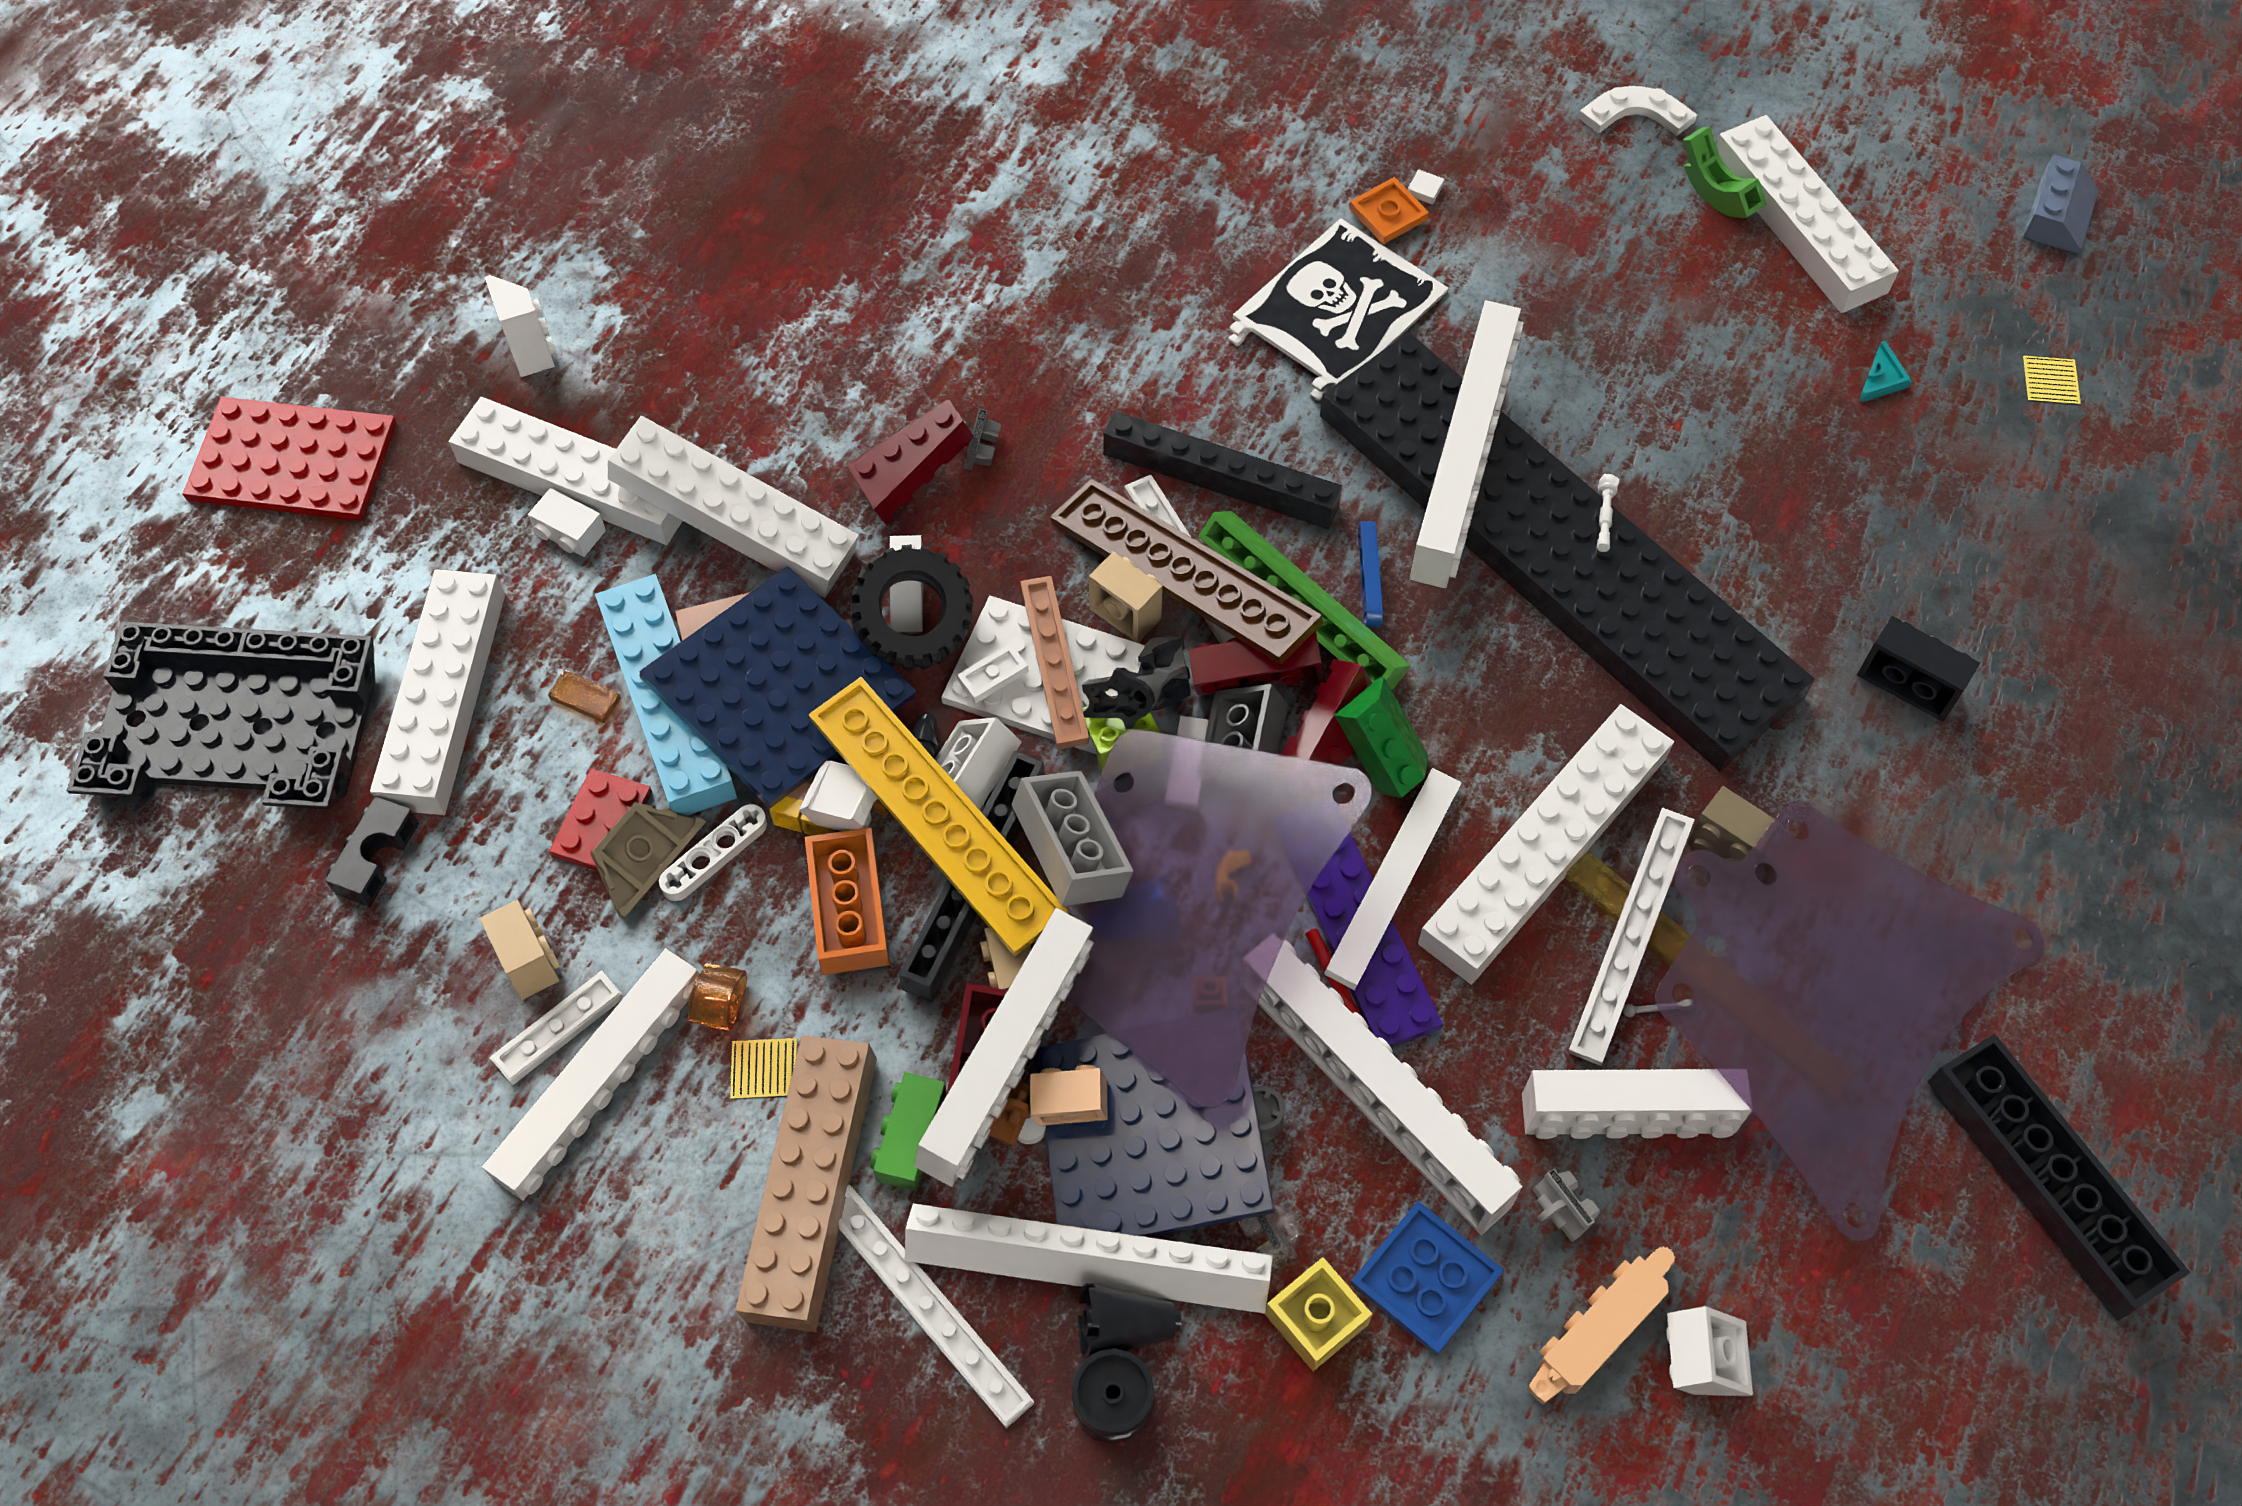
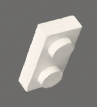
M1009 643L957 674V680L976 704L1028 673L1029 669L1024 659L1012 644Z

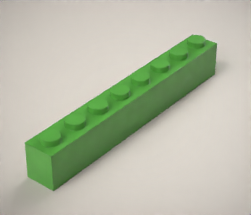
M1224 511L1212 514L1198 536L1203 542L1218 554L1320 613L1323 624L1316 630L1318 642L1339 660L1362 664L1372 683L1378 678L1384 677L1390 689H1395L1411 666L1405 659L1235 513Z

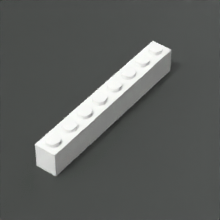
M664 949L482 1166L491 1179L522 1201L528 1194L531 1195L538 1190L543 1182V1176L551 1166H556L562 1161L567 1152L566 1148L574 1138H578L585 1133L593 1115L598 1109L602 1110L608 1105L613 1096L612 1092L621 1082H625L631 1077L636 1063L643 1055L649 1054L654 1049L659 1035L665 1028H670L677 1021L680 1014L679 1011L687 1001L691 1002L697 997L703 981L696 968L668 949Z

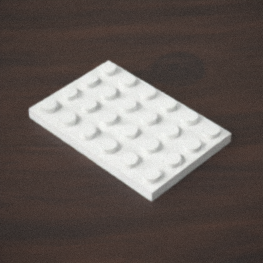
M989 596L941 697L942 703L985 718L997 717L1003 724L1055 740L1026 609L1024 606ZM1061 619L1082 708L1089 705V700L1082 689V684L1087 680L1110 677L1116 668H1126L1131 672L1138 673L1141 664L1138 661V656L1145 645ZM1011 643L1027 663L1029 672L975 704L959 684L957 674ZM1113 689L1105 691L1109 696L1118 695L1117 691ZM1090 736L1089 744L1075 746L1076 748L1097 754Z

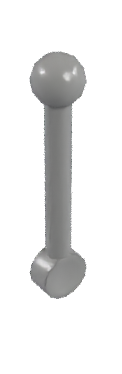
M1686 999L1676 1003L1646 1006L1626 1004L1623 1007V1014L1626 1017H1632L1636 1013L1676 1009L1687 1011L1694 1008V1003L1692 999Z

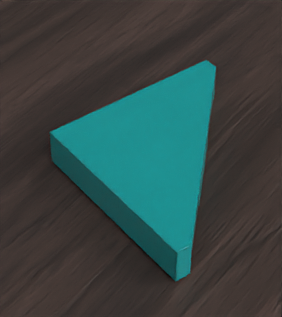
M1882 341L1877 350L1859 398L1861 403L1909 388L1912 383L1911 378L1886 341Z

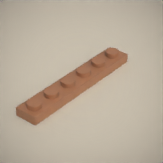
M1046 576L1020 581L1057 750L1089 744V735L1052 577Z

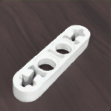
M754 804L741 807L660 875L659 886L663 895L672 901L686 898L762 835L767 827V819L763 809ZM748 817L751 819L756 818L758 823L755 825L752 823L746 824L745 819ZM738 830H742L744 835L740 836ZM725 835L733 836L735 843L731 847L724 849L717 845L721 837ZM697 857H708L710 863L706 868L698 870L692 867V863ZM685 868H687L689 874H690L693 878L690 879L689 876H688V874H686V875L684 874V871H683V870H684ZM672 880L680 881L682 886L678 889L674 886L670 887L669 882Z

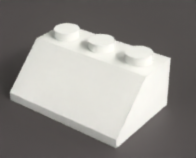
M491 275L486 276L485 280L520 376L524 377L555 367L551 355L557 353L551 337L545 338V336L550 335L545 319H538L543 316L538 299L531 300L528 289Z
M997 717L959 721L938 753L935 761L982 812L984 802L991 791L994 790L1013 751H1017L1022 741Z

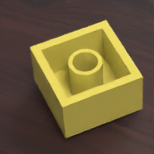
M1322 1257L1267 1303L1265 1315L1311 1370L1315 1371L1368 1326L1372 1313Z

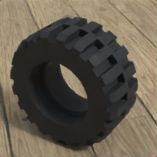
M912 544L902 545L900 550H894L892 547L885 550L881 557L875 556L871 559L865 570L862 569L856 585L853 588L851 599V622L853 630H856L862 644L875 656L886 661L892 668L895 665L903 667L902 670L912 671L913 668L919 667L921 670L928 669L935 663L941 664L947 660L948 656L955 653L960 647L973 616V595L969 592L970 584L967 577H962L960 574L961 568L956 562L951 564L947 561V555L940 551L938 554L930 552V547L921 545L920 549H912ZM902 581H918L932 588L939 596L942 606L938 624L930 632L921 636L902 635L890 628L882 614V600L891 586Z

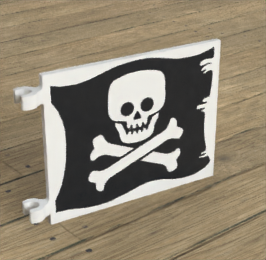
M1340 218L1233 314V319L1236 322L1229 328L1233 334L1228 340L1234 345L1239 346L1249 332H1254L1319 376L1311 384L1315 389L1310 393V396L1320 402L1323 393L1399 339L1448 292L1449 288Z

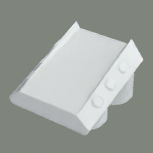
M826 761L820 766L799 811L818 826L838 831L858 830L869 827L871 821L870 810L878 798L849 765Z

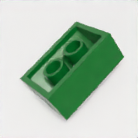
M1384 677L1378 678L1334 715L1380 794L1402 798L1425 778L1428 754Z

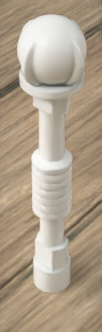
M1604 474L1598 484L1599 494L1603 499V507L1600 508L1599 517L1601 532L1597 541V549L1600 552H1607L1610 549L1609 528L1612 525L1613 514L1611 498L1617 494L1619 478L1612 474Z

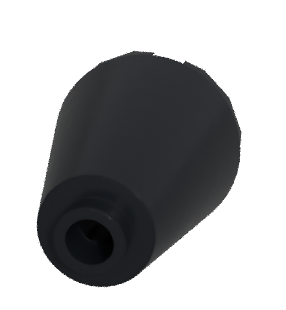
M1084 1283L1082 1286L1079 1304H1086V1306H1084L1083 1315H1078V1335L1081 1353L1086 1354L1085 1359L1102 1350L1115 1348L1128 1351L1172 1340L1175 1332H1179L1181 1329V1312L1179 1309H1175L1171 1301L1095 1283Z

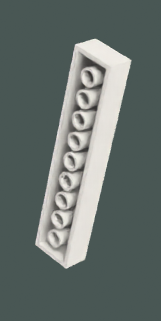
M1485 300L1418 537L1409 580L1447 588L1449 577L1456 578L1513 364L1509 363H1513L1519 341L1514 339H1520L1524 322L1518 321L1521 308Z
M1620 704L1424 925L1418 945L1472 985L1664 763L1674 741Z
M1273 933L1243 957L1240 986L1481 1236L1512 1208L1523 1187L1519 1183L1520 1180L1517 1174L1510 1167L1502 1166L1493 1157L1494 1153L1486 1142L1481 1139L1476 1140L1468 1131L1465 1121L1459 1115L1451 1114L1442 1105L1443 1102L1440 1096L1432 1088L1426 1089L1417 1080L1418 1076L1414 1069L1405 1062L1401 1063L1392 1054L1393 1051L1390 1045L1383 1038H1376L1368 1030V1025L1364 1018L1356 1012L1352 1013L1344 1005L1341 995L1333 988L1328 989L1320 981L1318 972L1310 964L1306 963L1304 965L1296 956L1294 948L1288 941L1280 940Z

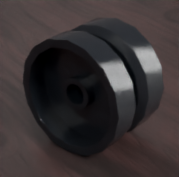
M1115 1348L1098 1351L1083 1361L1075 1373L1071 1388L1075 1418L1083 1431L1095 1440L1111 1444L1129 1441L1141 1433L1151 1419L1155 1394L1152 1375L1144 1362L1131 1352ZM1113 1392L1118 1398L1111 1400L1107 1397V1393Z

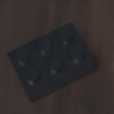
M1891 616L1868 653L1857 676L1944 722L1964 692L1980 662L1971 658L1968 654L1946 645L1938 638L1914 628L1910 623Z

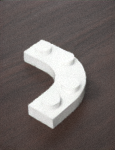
M1627 86L1616 87L1600 95L1580 110L1578 118L1597 133H1600L1617 119L1626 115L1637 114L1657 121L1675 136H1678L1695 123L1697 114L1674 97L1666 94L1662 89Z

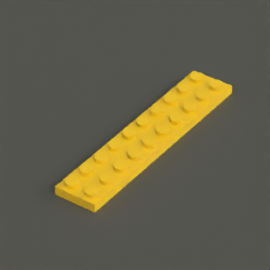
M862 677L808 714L810 721L1015 957L1038 940L1056 908L1068 914L1065 906L1061 907L1057 897Z

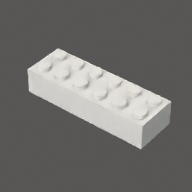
M1747 1069L1533 1070L1522 1093L1525 1135H1536L1540 1139L1554 1138L1557 1134H1571V1137L1576 1139L1589 1138L1593 1134H1606L1608 1138H1623L1628 1134H1641L1644 1138H1657L1663 1134H1677L1680 1138H1691L1699 1133H1712L1713 1137L1725 1138L1736 1133L1753 1110Z

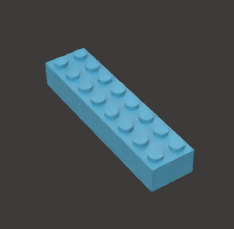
M656 574L596 593V599L671 810L678 815L689 816L737 799L727 766L640 679V670L681 642Z

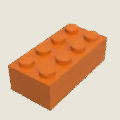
M872 828L805 837L817 955L822 975L890 965Z

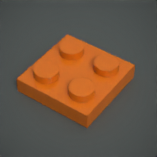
M1395 177L1349 202V210L1383 245L1427 221L1429 212Z

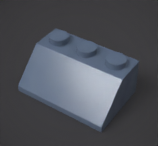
M2052 155L2040 179L2024 231V238L2080 254L2099 191L2081 162Z

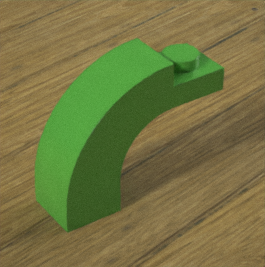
M1702 127L1682 140L1689 159V163L1683 166L1697 193L1713 208L1727 216L1747 218L1767 204L1759 178H1741L1733 174L1725 166L1719 155L1711 127Z

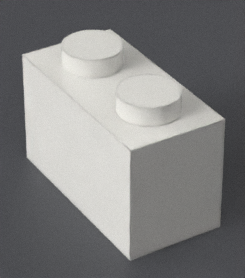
M551 488L528 514L533 526L532 530L538 537L543 540L550 539L558 543L566 552H575L583 557L586 556L606 531L600 513Z

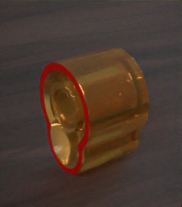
M706 963L701 973L696 977L691 990L688 1006L689 1022L731 1030L736 1023L747 983L746 971Z

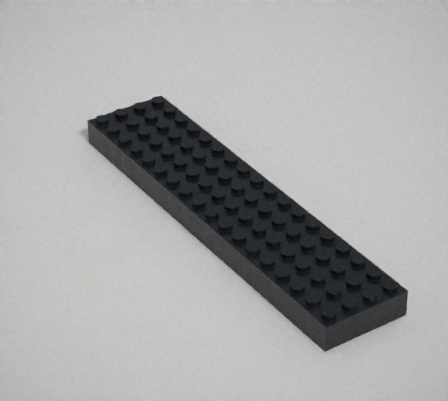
M1407 332L1323 393L1320 417L1426 510L1463 378L1411 333ZM1500 410L1470 527L1468 528L1465 546L1720 772L1806 697L1815 678L1612 505V525L1609 528L1610 549L1607 552H1600L1597 549V541L1601 532L1599 517L1600 508L1603 507L1602 496Z

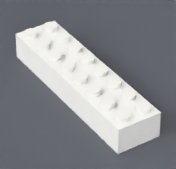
M1767 115L1719 134L1716 146L1725 166L1733 174L1741 178H1759L1767 204L1757 211L1758 214L1840 313H1844L1889 293L1899 270Z
M479 398L449 440L456 460L460 464L541 496H544L551 488L600 513L602 520L664 545L669 543L683 521L607 479L608 459L616 449L486 398Z
M643 416L639 417L608 459L607 479L777 573L788 566L817 595L823 598L827 596L855 553L859 536L857 533Z
M434 570L370 789L374 798L376 796L407 807L415 813L446 814L505 598V593L497 575Z
M1057 908L1055 909L918 1144L914 1167L951 1187L957 1177L964 1180L974 1161L972 1159L977 1151L974 1147L976 1146L980 1149L983 1147L994 1121L992 1116L997 1119L1000 1117L1007 1104V1097L1011 1087L1014 1089L1017 1087L1024 1074V1067L1028 1058L1032 1059L1045 1029L1049 1030L1058 1013L1057 1009L1061 1001L1064 1002L1074 985L1073 981L1077 973L1080 974L1090 956L1088 954L1094 944L1093 941L1089 940L1093 927Z

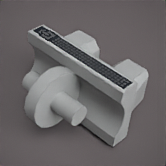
M1553 1169L1546 1173L1543 1180L1532 1189L1538 1197V1203L1544 1209L1537 1219L1541 1224L1552 1220L1558 1230L1562 1229L1570 1241L1573 1242L1595 1222L1594 1219L1599 1215L1600 1210L1592 1200L1586 1199L1581 1203L1573 1194L1578 1188V1181L1570 1171L1558 1174Z

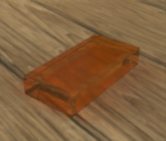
M564 669L548 693L550 700L602 723L606 722L621 699L618 692Z

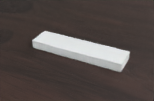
M601 970L494 1053L490 1059L513 1086L619 1003L624 997Z

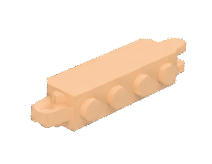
M1664 1246L1662 1248L1659 1247L1646 1260L1638 1256L1632 1264L1625 1260L1611 1275L1616 1281L1608 1289L1601 1285L1588 1299V1302L1592 1305L1591 1308L1584 1315L1577 1311L1563 1327L1568 1332L1559 1341L1553 1336L1539 1352L1544 1356L1537 1366L1539 1371L1527 1387L1528 1392L1538 1402L1544 1405L1561 1391L1565 1394H1576L1669 1292L1668 1282L1663 1276L1675 1262L1672 1249L1665 1248Z

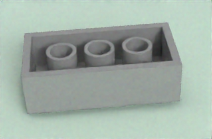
M1082 771L1021 778L1012 807L1061 907L1122 898L1133 874V869Z

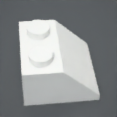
M1706 1306L1667 1313V1339L1670 1344V1376L1673 1381V1388L1694 1395H1753L1746 1321Z

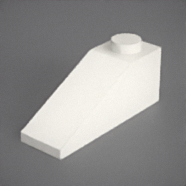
M921 535L890 536V548L893 547L894 550H900L902 545L912 544V549L921 548ZM902 581L890 587L891 628L902 635H923V583L918 581Z

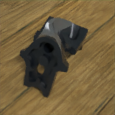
M1151 638L1138 656V661L1141 663L1138 673L1131 672L1126 668H1116L1110 677L1090 679L1082 684L1083 693L1086 694L1089 700L1088 708L1083 711L1084 718H1119L1123 721L1125 729L1128 730L1132 729L1138 719L1145 717L1150 711L1169 707L1190 696V672L1185 663L1183 638ZM1113 689L1117 691L1118 695L1109 696L1105 691Z

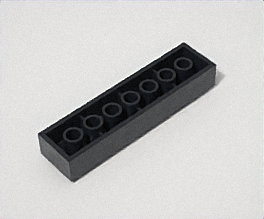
M1995 1034L1940 1067L1929 1079L1928 1084L2117 1321L2191 1273Z

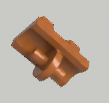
M1021 1080L1015 1089L1011 1087L1004 1110L998 1119L992 1116L994 1121L990 1127L989 1135L1009 1147L1015 1146L1025 1120L1031 1118L1030 1085Z

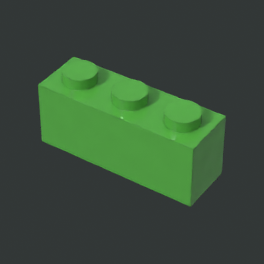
M904 1072L901 1083H895L891 1096V1103H894L891 1115H885L881 1126V1135L884 1138L881 1147H875L870 1161V1168L873 1169L876 1182L917 1192L923 1171L914 1167L918 1144L946 1098L947 1089L944 1081Z

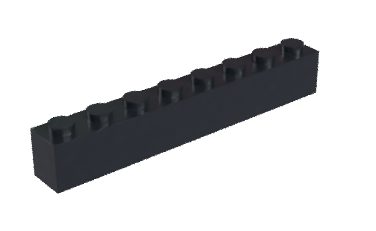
M1114 411L1103 433V455L1328 530L1340 505L1342 485L1118 411Z
M1013 751L982 811V814L1011 846L1022 827L1012 807L1020 780L1025 777L1045 775L1044 762ZM948 879L898 974L903 991L932 1003L977 916V912Z

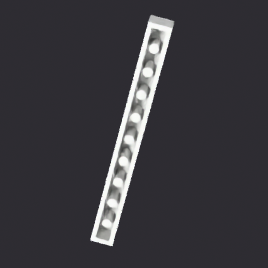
M913 1204L905 1230L904 1261L1080 1287L1084 1283H1095L1155 1298L1265 1313L1272 1255Z

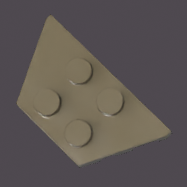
M635 802L591 852V857L615 910L622 920L705 824V820L698 817L694 819L678 815L676 812L666 809L657 810L650 805Z

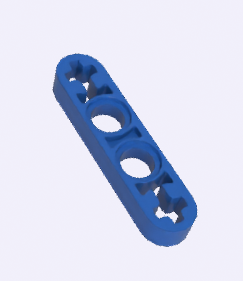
M1359 522L1358 549L1364 625L1367 628H1381L1383 608L1376 522Z

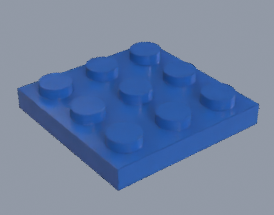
M1417 1201L1351 1280L1350 1285L1437 1356L1500 1278L1504 1269L1421 1202Z

